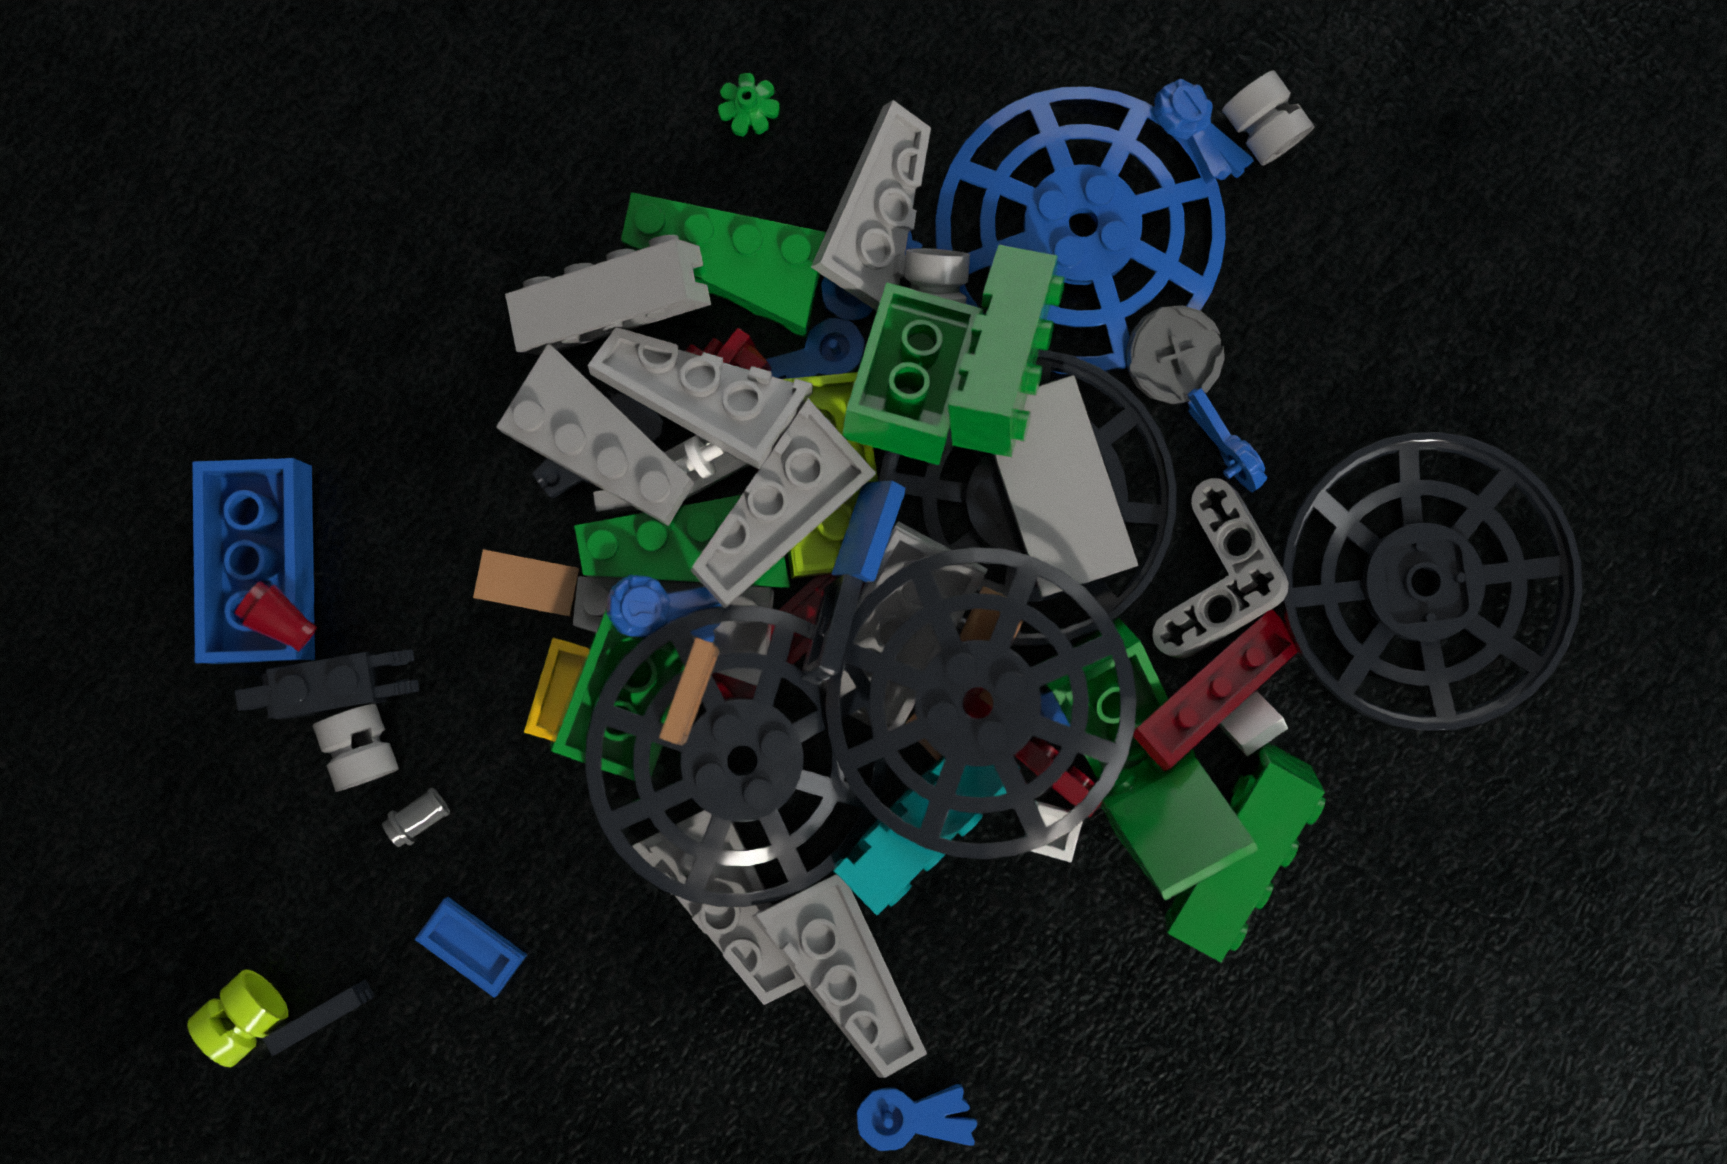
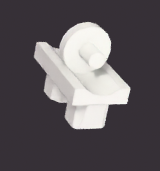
M698 435L664 452L694 482L685 500L750 466Z

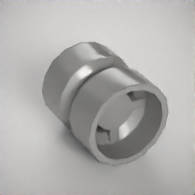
M1274 70L1249 84L1222 109L1238 133L1247 132L1249 134L1246 145L1262 166L1288 151L1315 127L1299 104L1289 105L1287 101L1291 93Z
M907 249L904 278L911 282V288L909 289L966 304L967 297L959 291L960 286L968 282L970 254L942 249Z
M376 704L351 709L313 724L321 752L329 753L332 757L331 761L327 764V769L335 792L366 783L399 769L390 743L380 740L379 736L385 728ZM352 738H354L355 743L359 745V747L356 749H352Z

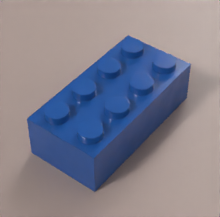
M294 458L193 462L195 663L229 664L314 661L315 633L298 652L287 644L242 626L244 620L235 614L237 607L244 597L261 581L269 587L275 584L308 621L314 624L312 466Z

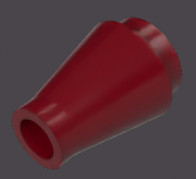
M261 581L248 592L235 611V614L244 620L242 626L287 644L298 652L307 644L318 628L308 621L275 584L269 587Z

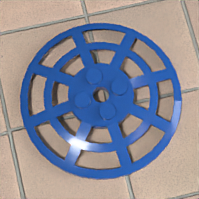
M1061 87L1034 93L1007 105L987 119L965 141L951 163L940 191L935 219L936 249L953 251L950 217L954 194L959 181L962 180L986 189L980 215L982 248L968 253L970 254L969 274L987 267L991 270L998 245L1057 255V275L1065 277L1064 283L1074 285L1093 284L1101 309L1076 311L1050 305L1047 320H1052L1055 324L1072 327H1095L1105 324L1113 353L1077 358L1100 367L1105 372L1127 368L1126 348L1130 336L1125 317L1134 314L1150 303L1164 288L1168 280L1193 294L1187 307L1197 310L1202 309L1213 290L1222 264L1226 240L1225 211L1216 179L1208 184L1205 182L1188 140L1174 137L1195 163L1201 178L1175 184L1171 174L1161 160L1144 144L1136 140L1147 118L1161 126L1156 119L1153 106L1118 91L1095 87ZM1064 99H1093L1115 103L1130 110L1119 131L1091 124L1059 127L1049 103ZM1030 109L1039 134L1016 147L1001 162L996 171L970 162L977 148L995 129L1014 116ZM1070 139H1091L1107 142L1112 145L1101 167L1074 165L1065 141ZM1046 148L1055 172L1046 177L1036 188L1010 177L1012 172L1026 158L1039 149ZM1129 153L1139 159L1150 170L1161 188L1139 195L1134 194L1128 184L1118 176ZM1001 195L1026 206L1023 220V232L997 241L995 215L998 199ZM1208 197L1212 217V241L1208 263L1203 276L1178 262L1185 234L1182 203ZM1168 207L1170 234L1166 253H1163L1140 240L1142 215ZM1078 213L1087 214L1094 220L1096 230L1087 237L1077 236L1069 227V219ZM1130 258L1156 272L1153 278L1139 292L1129 299L1120 302L1112 276L1118 273L1128 263ZM965 285L960 286L959 292L967 297L966 304L978 307Z

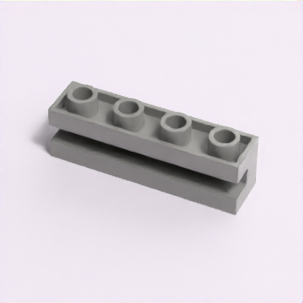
M664 235L651 239L649 241L650 247L638 251L622 249L610 252L606 255L607 261L595 265L592 263L574 264L564 269L565 275L553 279L546 276L535 277L524 281V288L505 294L516 351L541 356L549 343L559 352L610 336L616 327L630 330L711 305L708 286L695 282L693 272L694 268L703 266L700 247L679 240L677 235Z

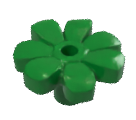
M743 73L739 76V87L732 83H726L720 91L722 98L726 101L718 106L721 120L729 121L733 119L732 131L734 134L742 137L747 134L749 125L752 126L757 134L767 131L769 125L765 116L776 118L780 112L779 102L769 99L775 91L773 85L768 80H764L756 86L754 76L751 73Z

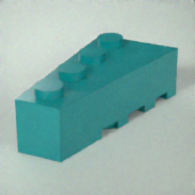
M942 756L921 777L928 783L936 786L946 757ZM994 764L989 766L966 765L955 794L969 797H989L1002 795L1007 792ZM909 788L889 810L906 823L920 829L930 801ZM949 809L940 837L951 840L957 833L963 837L982 819L983 815L981 813L960 812ZM877 819L866 830L851 853L845 859L841 858L835 863L834 872L878 915L888 904L890 907L893 906L912 887L909 882L922 869L926 872L929 871L945 854L923 848L907 840Z

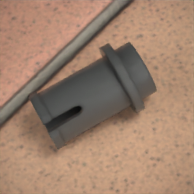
M430 788L427 793L398 813L394 810L390 811L387 814L389 819L384 821L382 826L390 840L397 847L405 843L411 846L415 843L414 837L442 817L448 816L450 810L441 795L434 788Z

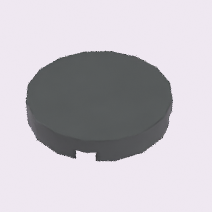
M1183 305L1160 307L1144 316L1132 330L1126 348L1127 370L1136 387L1149 398L1170 404L1190 401L1187 396L1189 392L1193 389L1198 390L1202 388L1207 393L1220 376L1225 359L1224 346H1221V339L1218 335L1220 332L1216 324L1200 310Z

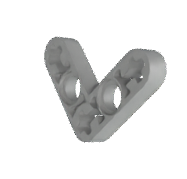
M1210 478L1200 483L1192 494L1191 504L1194 513L1229 576L1165 613L1157 620L1153 628L1152 637L1154 644L1161 652L1176 659L1188 658L1276 607L1284 600L1288 593L1289 583L1287 577L1241 496L1229 483L1217 478ZM1217 492L1222 497L1227 496L1221 501V505L1232 520L1224 523L1218 513L1208 508L1212 504L1210 496L1213 493ZM1239 530L1248 531L1252 538L1250 549L1240 556L1231 555L1227 548L1230 536ZM1259 574H1263L1267 578L1274 577V580L1268 584L1271 592L1264 596L1260 592L1254 591L1243 597L1250 603V606L1246 609L1241 598L1233 592V589L1237 586L1245 594L1256 588L1258 585L1256 577ZM1227 597L1232 604L1230 617L1225 622L1212 623L1208 616L1209 605L1216 598ZM1194 612L1200 624L1207 629L1205 633H1202L1201 630L1193 627L1184 632L1182 635L1184 643L1181 646L1168 642L1173 636L1171 628L1174 625L1186 629L1197 623L1191 617V614Z

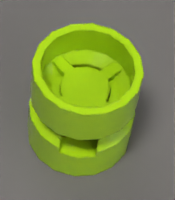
M245 969L221 989L220 999L214 998L209 1000L188 1020L187 1026L197 1046L209 1058L222 1066L232 1067L256 1046V1037L264 1038L268 1036L288 1017L289 1011L282 996L271 983L256 972Z

